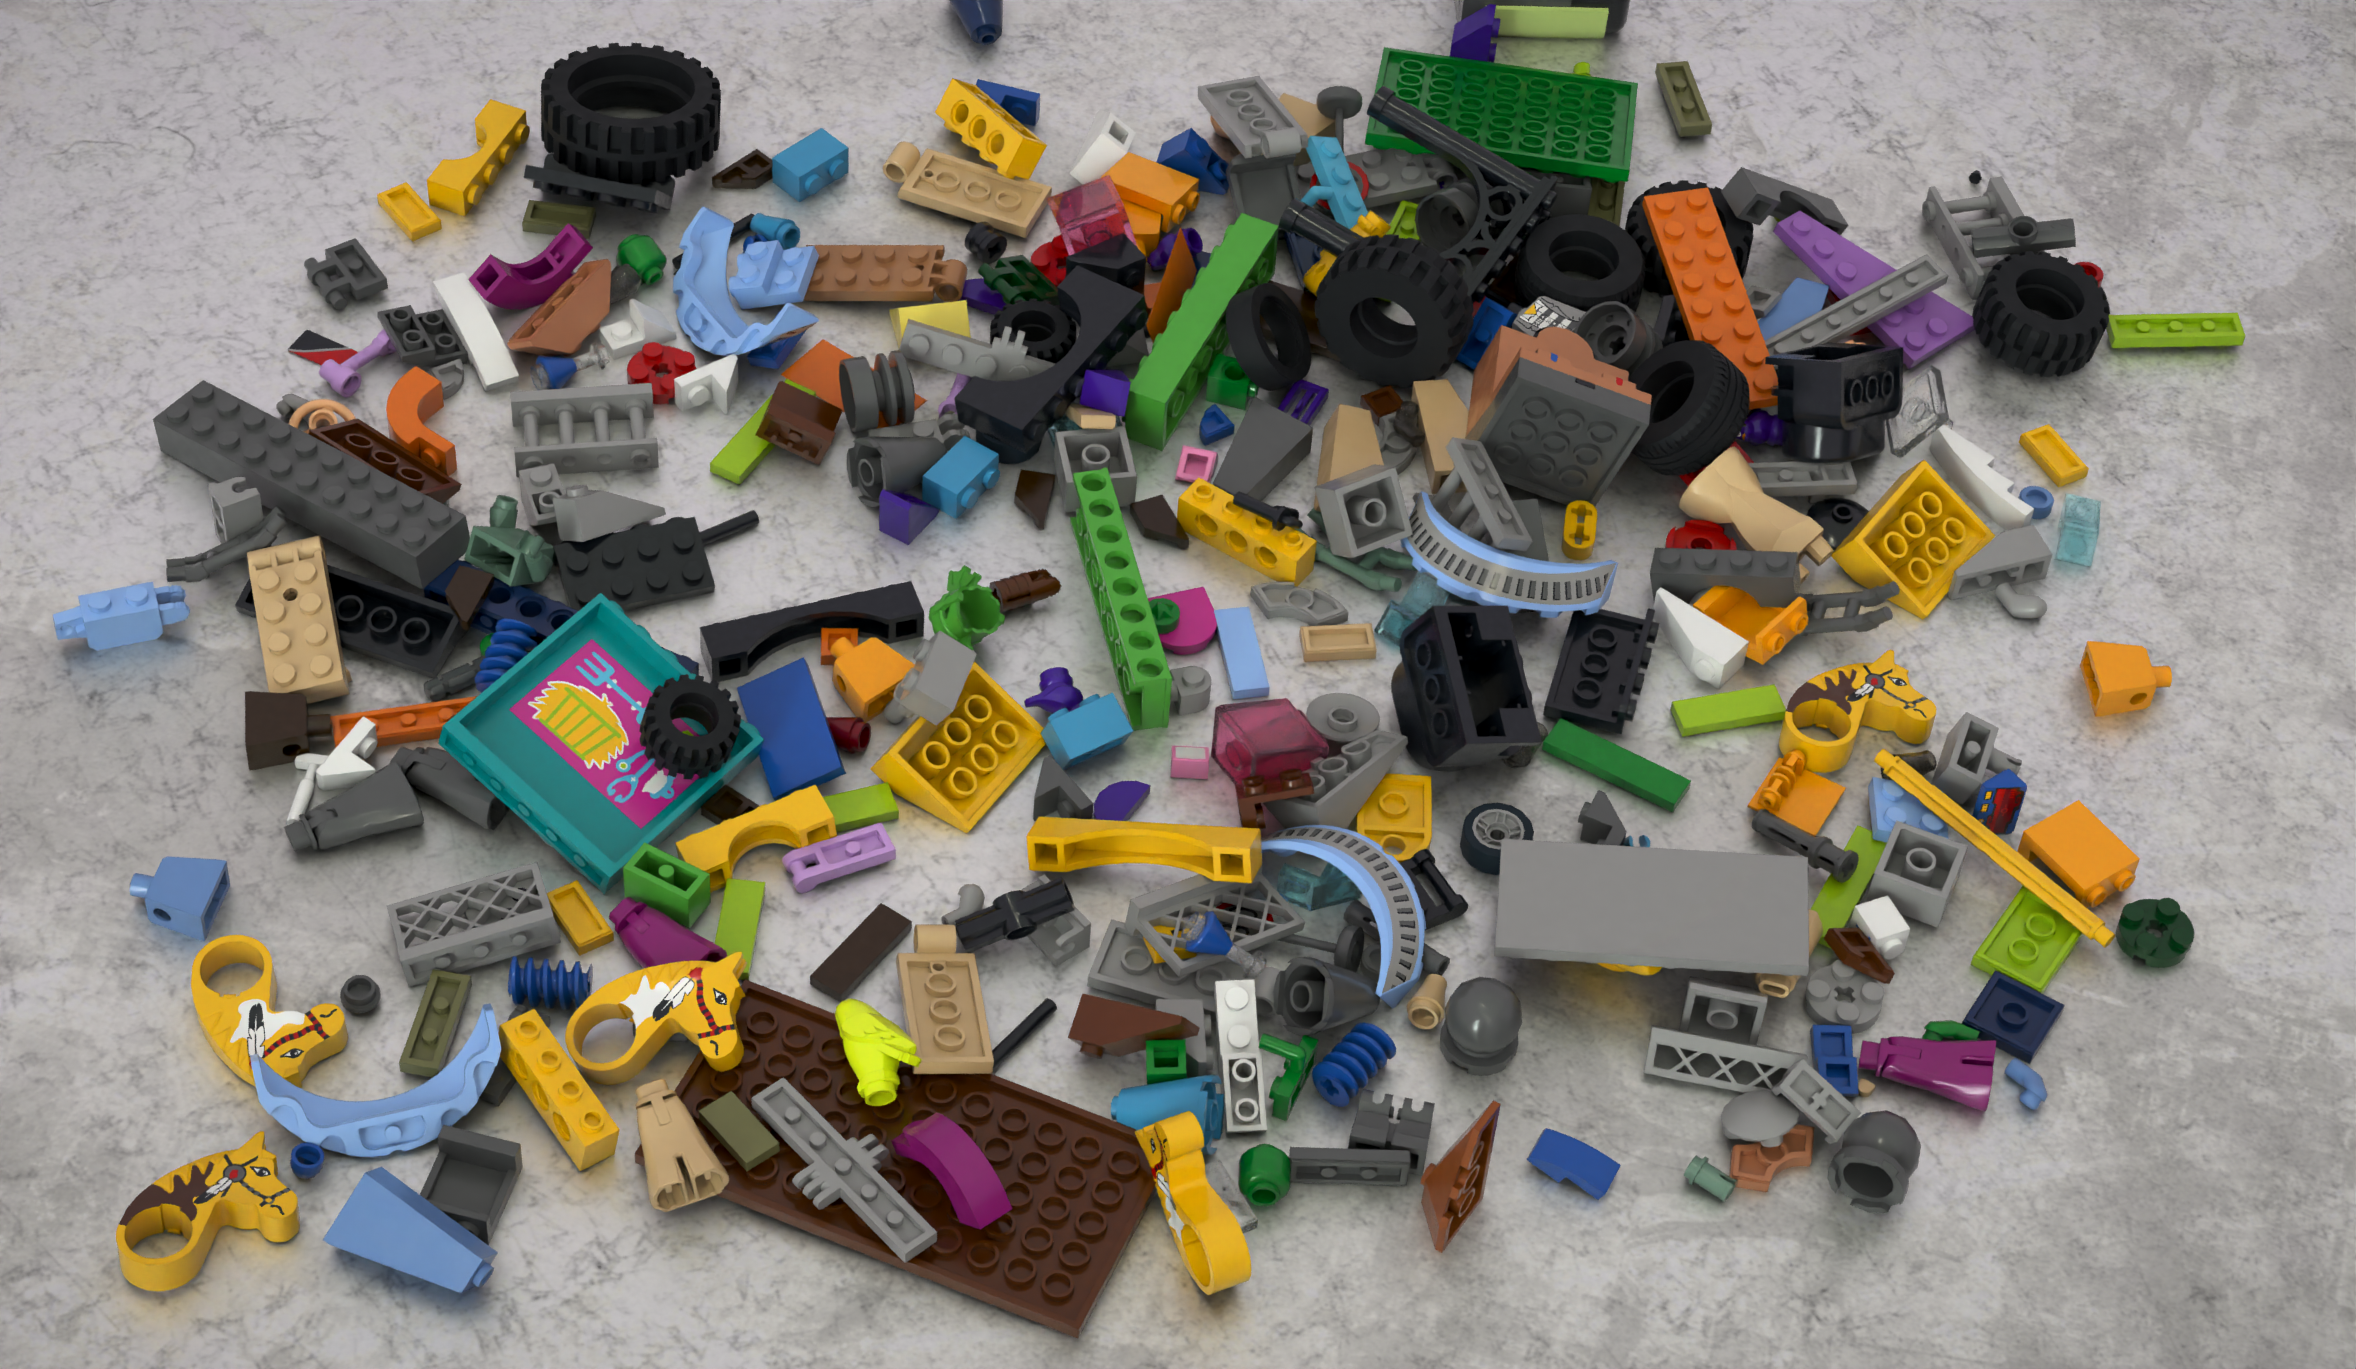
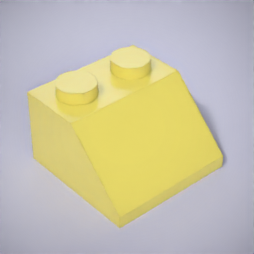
M966 300L889 310L898 349L900 348L908 319L971 338Z

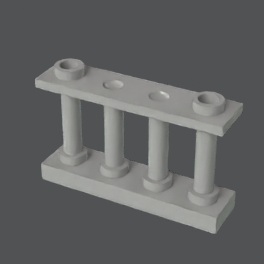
M2002 176L1989 179L1987 190L1983 196L1944 202L1936 187H1929L1926 201L1922 204L1924 219L1929 221L1959 275L1960 284L1966 288L1972 300L1978 298L1983 281L1986 280L1993 266L1981 268L1973 255L1972 245L1968 246L1963 236L1971 235V229L2006 226L2015 217L2024 216ZM1985 209L1992 218L1956 224L1951 214Z
M652 383L510 392L513 427H524L525 447H514L516 477H520L519 470L553 463L558 474L659 468L657 438L646 439L644 418H654ZM630 419L632 440L610 441L609 420ZM594 422L596 442L575 443L573 423ZM559 424L561 444L539 446L538 425Z
M1452 437L1446 449L1455 467L1437 494L1428 495L1433 507L1447 522L1461 531V525L1474 506H1476L1480 517L1468 533V536L1481 541L1486 532L1489 531L1493 540L1490 545L1491 547L1502 551L1508 549L1527 551L1533 541L1482 442ZM1463 480L1467 493L1452 513L1448 501ZM1415 493L1413 496L1415 504L1420 493Z

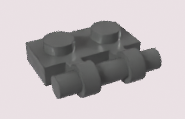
M356 238L325 249L326 260L318 263L315 258H309L304 263L310 281L321 288V295L325 301L333 304L338 310L343 309L347 305V300L344 297L345 294L351 292L356 300H360L388 289L387 278ZM337 274L339 279L332 281L330 276Z

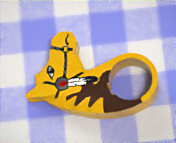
M1888 650L1874 663H1856L1838 667L1815 676L1799 687L1790 698L1779 737V748L1784 756L1787 752L1795 749L1803 752L1805 755L1804 769L1816 773L1836 771L1845 766L1850 760L1858 731L1862 726H1868L1881 731H1894L1899 738L1908 743L1921 744L1930 737L1936 716V706L1931 700L1920 694L1910 685L1907 676L1909 670L1895 664L1894 651ZM1812 724L1823 729L1829 728L1830 732L1835 734L1839 740H1814L1802 734L1798 728L1812 726Z
M263 1131L256 1133L239 1149L208 1155L173 1170L156 1180L134 1199L126 1209L116 1231L120 1268L130 1283L149 1291H167L188 1283L200 1271L217 1232L222 1226L227 1225L244 1230L258 1229L267 1240L272 1242H286L299 1232L298 1198L293 1191L277 1179L276 1155L266 1151ZM165 1230H168V1233L178 1235L183 1233V1237L189 1240L187 1245L179 1252L164 1258H146L132 1251L134 1246L142 1239L153 1234L164 1233Z

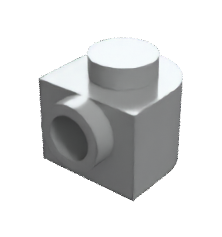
M1187 666L1170 670L1172 677L1170 703L1174 702L1179 716L1204 710L1210 702V674L1198 666Z

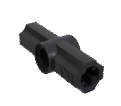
M1061 877L1026 892L1016 890L997 897L992 902V906L955 920L959 939L965 951L971 953L1003 939L1017 940L1032 934L1037 930V925L1074 911V901L1065 880Z

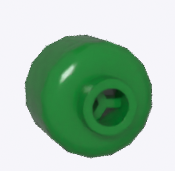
M633 234L619 244L616 263L634 285L644 283L652 285L662 278L664 274L663 269L667 263L666 255L650 236Z
M1259 1144L1241 1155L1238 1167V1186L1240 1193L1246 1199H1249L1255 1205L1270 1206L1287 1195L1290 1189L1291 1166L1290 1159L1284 1151L1270 1144Z

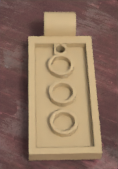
M905 141L899 142L883 165V173L889 180L903 183L898 191V198L976 223L987 222L995 229L1024 238L1027 237L1047 205L1052 193V187L1017 176L1012 180L999 174L995 169L928 148L920 158V152L917 147Z
M916 924L913 937L914 953L897 954L896 967L907 1035L916 1044L917 1051L914 1055L922 1059L918 1068L912 1066L913 1074H992L994 1059L975 953H956L957 937L955 925Z

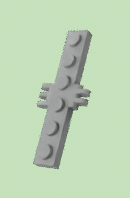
M908 319L899 348L904 357L972 378L977 376L992 381L1025 379L1055 365V363L1026 355L1028 347L1022 345L1025 336L1024 331L1018 330L1015 342L1008 341L1012 328L1007 326L1004 328L1002 337H994L992 344ZM1077 397L1072 403L1079 404L1080 397Z
M784 1077L752 1097V1108L809 1165L794 1176L792 1183L798 1189L804 1187L802 1193L808 1199L814 1198L813 1204L819 1210L824 1209L838 1198H841L904 1263L937 1242V1231L878 1173L882 1166L880 1162L887 1157L889 1150L883 1144L878 1145L879 1140L873 1134L867 1135L860 1141L855 1137L846 1141Z

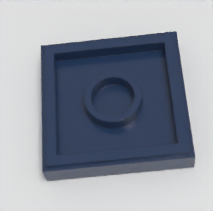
M1995 970L1965 1016L1962 1024L1980 1031L1979 1039L1996 1040L1997 1048L2030 1064L2061 1016L2065 1005Z

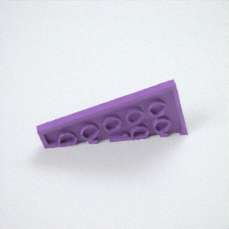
M1798 211L1778 222L1773 230L1825 285H1829V289L1840 300L1896 271L1890 265L1802 211ZM1932 291L1867 326L1886 346L1903 347V363L1909 369L1975 330L1973 316Z

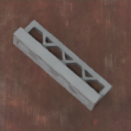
M1652 1025L1644 1073L1746 1093L1757 1090H1771L1773 1085L1767 1076L1779 1068L1788 1069L1801 1059L1807 1062L1808 1056L1792 1051ZM1657 1044L1674 1047L1682 1061L1670 1069L1653 1066ZM1681 1049H1687L1696 1052H1694L1686 1058ZM1702 1053L1713 1054L1722 1068L1708 1077L1697 1074L1690 1061ZM1719 1056L1733 1058V1060L1725 1065ZM1741 1060L1749 1061L1755 1066L1760 1076L1748 1084L1737 1083L1728 1069ZM1758 1063L1773 1067L1763 1072ZM1686 1064L1691 1073L1676 1070ZM1725 1072L1730 1081L1717 1079L1716 1077ZM1764 1080L1769 1088L1754 1085Z

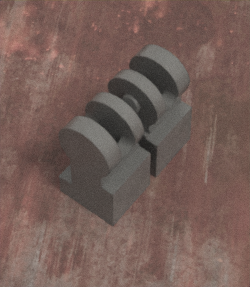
M1363 1089L1355 1122L1352 1126L1348 1149L1410 1151L1411 1160L1409 1173L1423 1176L1435 1103L1424 1101L1423 1109L1416 1112L1411 1108L1413 1099L1405 1097L1403 1108H1399L1397 1120H1400V1122L1394 1124L1389 1121V1118L1393 1119L1394 1107L1392 1106L1393 1095L1385 1093L1383 1102L1376 1104L1373 1102L1374 1091Z

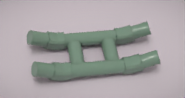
M1313 508L1307 516L1320 526L1319 529L1327 535L1321 512L1315 511ZM1300 528V529H1296V530H1298V531L1304 533L1305 535H1307L1301 528ZM1318 541L1316 543V561H1321L1349 575L1372 590L1398 592L1402 586L1400 578L1386 576V574L1372 570L1379 561H1381V564L1392 569L1417 571L1412 565L1413 557L1411 555H1405L1390 548L1380 547L1367 552L1362 560L1356 564L1343 556L1332 555L1330 546L1325 548L1326 546Z

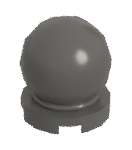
M1477 977L1462 982L1450 996L1445 1007V1022L1440 1034V1049L1447 1062L1451 1064L1453 1060L1459 1066L1467 1068V1074L1474 1076H1489L1502 1072L1505 1069L1506 1064L1517 1053L1518 1031L1522 1025L1521 1003L1512 988L1495 978Z
M1887 1110L1868 1112L1855 1119L1844 1132L1842 1149L1833 1157L1828 1168L1827 1179L1831 1189L1836 1193L1839 1188L1843 1194L1852 1199L1851 1206L1869 1213H1887L1891 1206L1901 1205L1908 1191L1909 1178L1917 1169L1921 1144L1915 1130L1906 1118Z

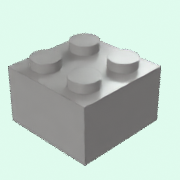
M1118 426L1113 429L1055 432L1054 465L1065 512H1073L1080 507V501L1073 481V473L1100 470L1106 467L1111 477L1119 507L1130 506L1131 503H1135L1137 474L1125 426Z
M1374 464L1314 487L1332 555L1354 558L1413 535L1395 467Z
M1896 820L1874 872L1866 902L1888 895L1900 914L1939 927L1959 878L1968 846Z

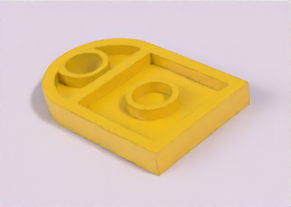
M1386 773L1357 813L1356 832L1378 843L1384 848L1386 854L1392 855L1399 863L1411 859L1420 850H1429L1432 837L1431 776ZM1397 847L1403 852L1400 854H1390L1385 851V848Z

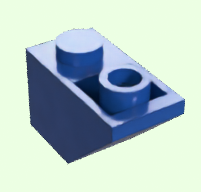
M1192 128L1162 144L1156 163L1200 179L1198 191L1224 195L1228 192L1229 184L1226 169L1229 164Z

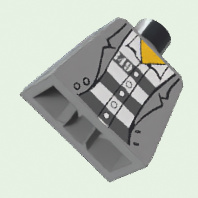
M1546 296L1537 298L1528 308L1516 302H1512L1507 308L1518 314L1512 324V329L1536 338L1539 332L1547 327H1560L1574 332L1579 320L1586 313Z

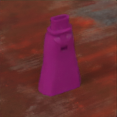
M631 897L623 899L609 915V920L615 924V931L642 969L681 961H710L716 963L727 957L726 950L692 932L661 911L643 902H636Z
M1904 1036L1881 1038L1880 1043L1862 1040L1858 1068L1873 1070L1876 1077H1880L1882 1069L1881 1075L1886 1079L1933 1092L1961 1104L1986 1111L1992 1086L1996 1040L1938 1041Z

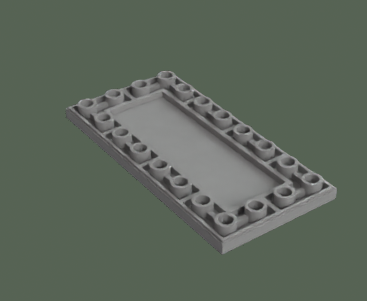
M1502 839L1494 956L1511 959L1575 961L1589 964L1607 963L1627 966H1655L1668 969L1687 968L1703 969L1705 971H1734L1747 974L1766 973L1784 976H1808V857Z

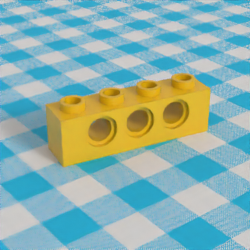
M952 78L935 111L945 121L944 126L947 129L963 136L961 138L963 143L980 151L979 156L982 159L998 166L996 171L1012 180L1015 176L1029 180L1047 146L980 88L967 82Z
M1199 477L1179 497L1177 519L1188 534L1277 582H1294V586L1298 587L1313 571L1317 540L1288 526H1285L1281 531L1275 530L1272 527L1271 521L1234 505L1233 495Z
M532 1009L501 1024L498 1032L501 1044V1059L579 1171L614 1155L620 1129L536 1010Z

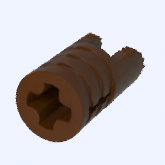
M1039 569L1038 571L1024 572L1009 578H1003L1000 581H993L990 583L989 588L992 590L994 598L998 599L1000 603V613H1003L1007 610L1033 604L1049 596L1052 597L1059 593L1062 585L1056 577L1050 576L1051 574L1046 569Z

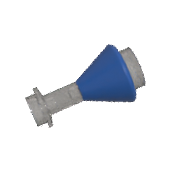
M592 343L590 345L591 352L572 359L538 356L536 365L530 367L531 378L536 389H561L577 371L596 365L600 370L604 369L605 365L610 363L606 347L603 344L597 345Z
M1196 911L1182 930L1181 938L1187 941L1186 949L1189 952L1224 955L1244 968L1242 972L1244 978L1251 977L1256 979L1266 965L1267 960L1262 957L1263 953L1260 950L1251 955L1231 941L1213 911H1208L1205 914Z

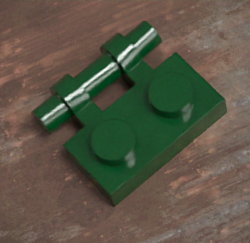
M1024 255L999 258L995 269L988 263L981 265L978 269V273L984 278V284L992 291L997 290L1003 296V302L1006 305L1008 303L1014 305L1015 301L1021 299L1023 301L1037 299L1040 302L1047 300L1051 301V305H1060L1057 287Z

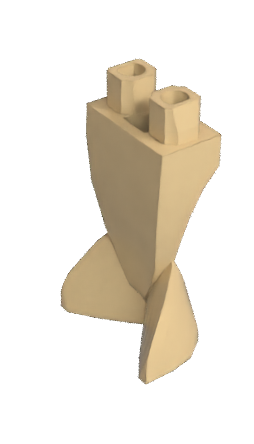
M1735 446L1725 450L1691 482L1681 497L1679 508L1690 517L1713 523H1731L1747 551L1798 552L1799 561L1807 555L1817 566L1822 565L1832 555L1833 549L1822 537L1824 529L1811 517L1764 494L1756 474ZM1799 562L1802 584L1810 572Z

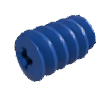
M504 618L497 622L495 626L496 632L490 639L491 645L485 651L486 658L480 663L481 671L477 672L474 678L476 689L482 693L525 657L528 654L525 650L531 652L538 646L534 640L530 639L531 637H537L538 632L536 629L514 619Z
M513 956L508 980L509 997L512 995L515 1006L523 1005L526 997H528L530 1006L534 1008L538 1007L543 998L547 1009H553L559 998L562 1010H569L575 1000L576 1008L578 1009L592 992V963L587 973L582 972L580 961H576L571 972H567L564 960L559 961L556 970H551L549 959H544L540 969H536L533 957H529L524 968H520L517 956Z
M1365 1022L1357 1023L1350 1033L1345 1035L1341 1042L1322 1059V1062H1319L1313 1068L1312 1079L1317 1091L1331 1105L1345 1107L1349 1104V1099L1354 1098L1359 1093V1088H1364L1368 1084V1079L1376 1076L1378 1069H1382L1387 1064V1059H1392L1396 1055L1395 1044L1389 1035L1379 1027Z

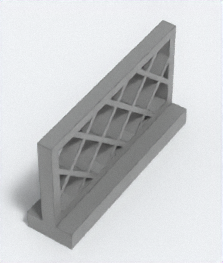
M538 862L387 905L400 962L409 987L428 982L433 969L459 973L561 943ZM534 877V882L526 891L514 888L518 881ZM487 890L496 892L489 902L476 899L480 892ZM506 896L519 900L511 910L499 907V904ZM449 901L458 903L450 914L438 910L443 903ZM528 904L541 907V909L521 914ZM468 907L481 911L473 922L461 918ZM412 912L420 914L412 925L402 922L398 918V916ZM491 915L503 918V920L483 925ZM430 918L443 922L435 933L423 929ZM453 926L466 930L446 936ZM415 937L428 941L408 947Z
M1262 863L1252 883L1213 881L1198 874L1132 898L1124 927L1132 936L1142 934L1178 977L1300 932L1304 928L1305 921L1261 874ZM1258 889L1266 898V901L1244 895ZM1228 903L1237 907L1234 913L1214 908V906ZM1241 907L1263 912L1262 919L1239 914ZM1213 911L1220 921L1232 923L1231 931H1225L1233 945L1225 956L1192 952L1196 953L1197 956L1182 961L1174 952L1175 947L1188 951L1186 949L1187 939L1177 937L1179 929L1191 931L1197 923L1182 918L1192 914L1203 916L1206 912ZM1267 913L1281 916L1287 922L1279 924L1267 921ZM1162 925L1175 928L1173 936L1159 933L1153 927ZM1236 925L1259 930V932L1249 936L1237 933L1235 930Z

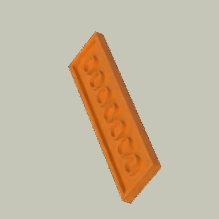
M1708 187L1644 196L1642 206L1689 339L1710 343L1744 374L1749 385V410L1778 406V396L1771 395V387L1778 385V376L1773 365L1765 364V357L1770 355Z

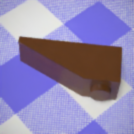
M1082 993L1068 1038L1081 1046L1079 1052L1102 1059L1103 1054L1120 1057L1145 1050L1146 1041L1182 1040L1197 1036L1200 1028L1183 1016Z

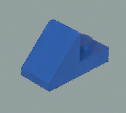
M980 79L977 80L976 86L1022 124L1036 126L1040 114V93Z
M1485 297L1473 319V327L1468 335V340L1456 359L1475 369L1501 325L1511 328L1518 314Z

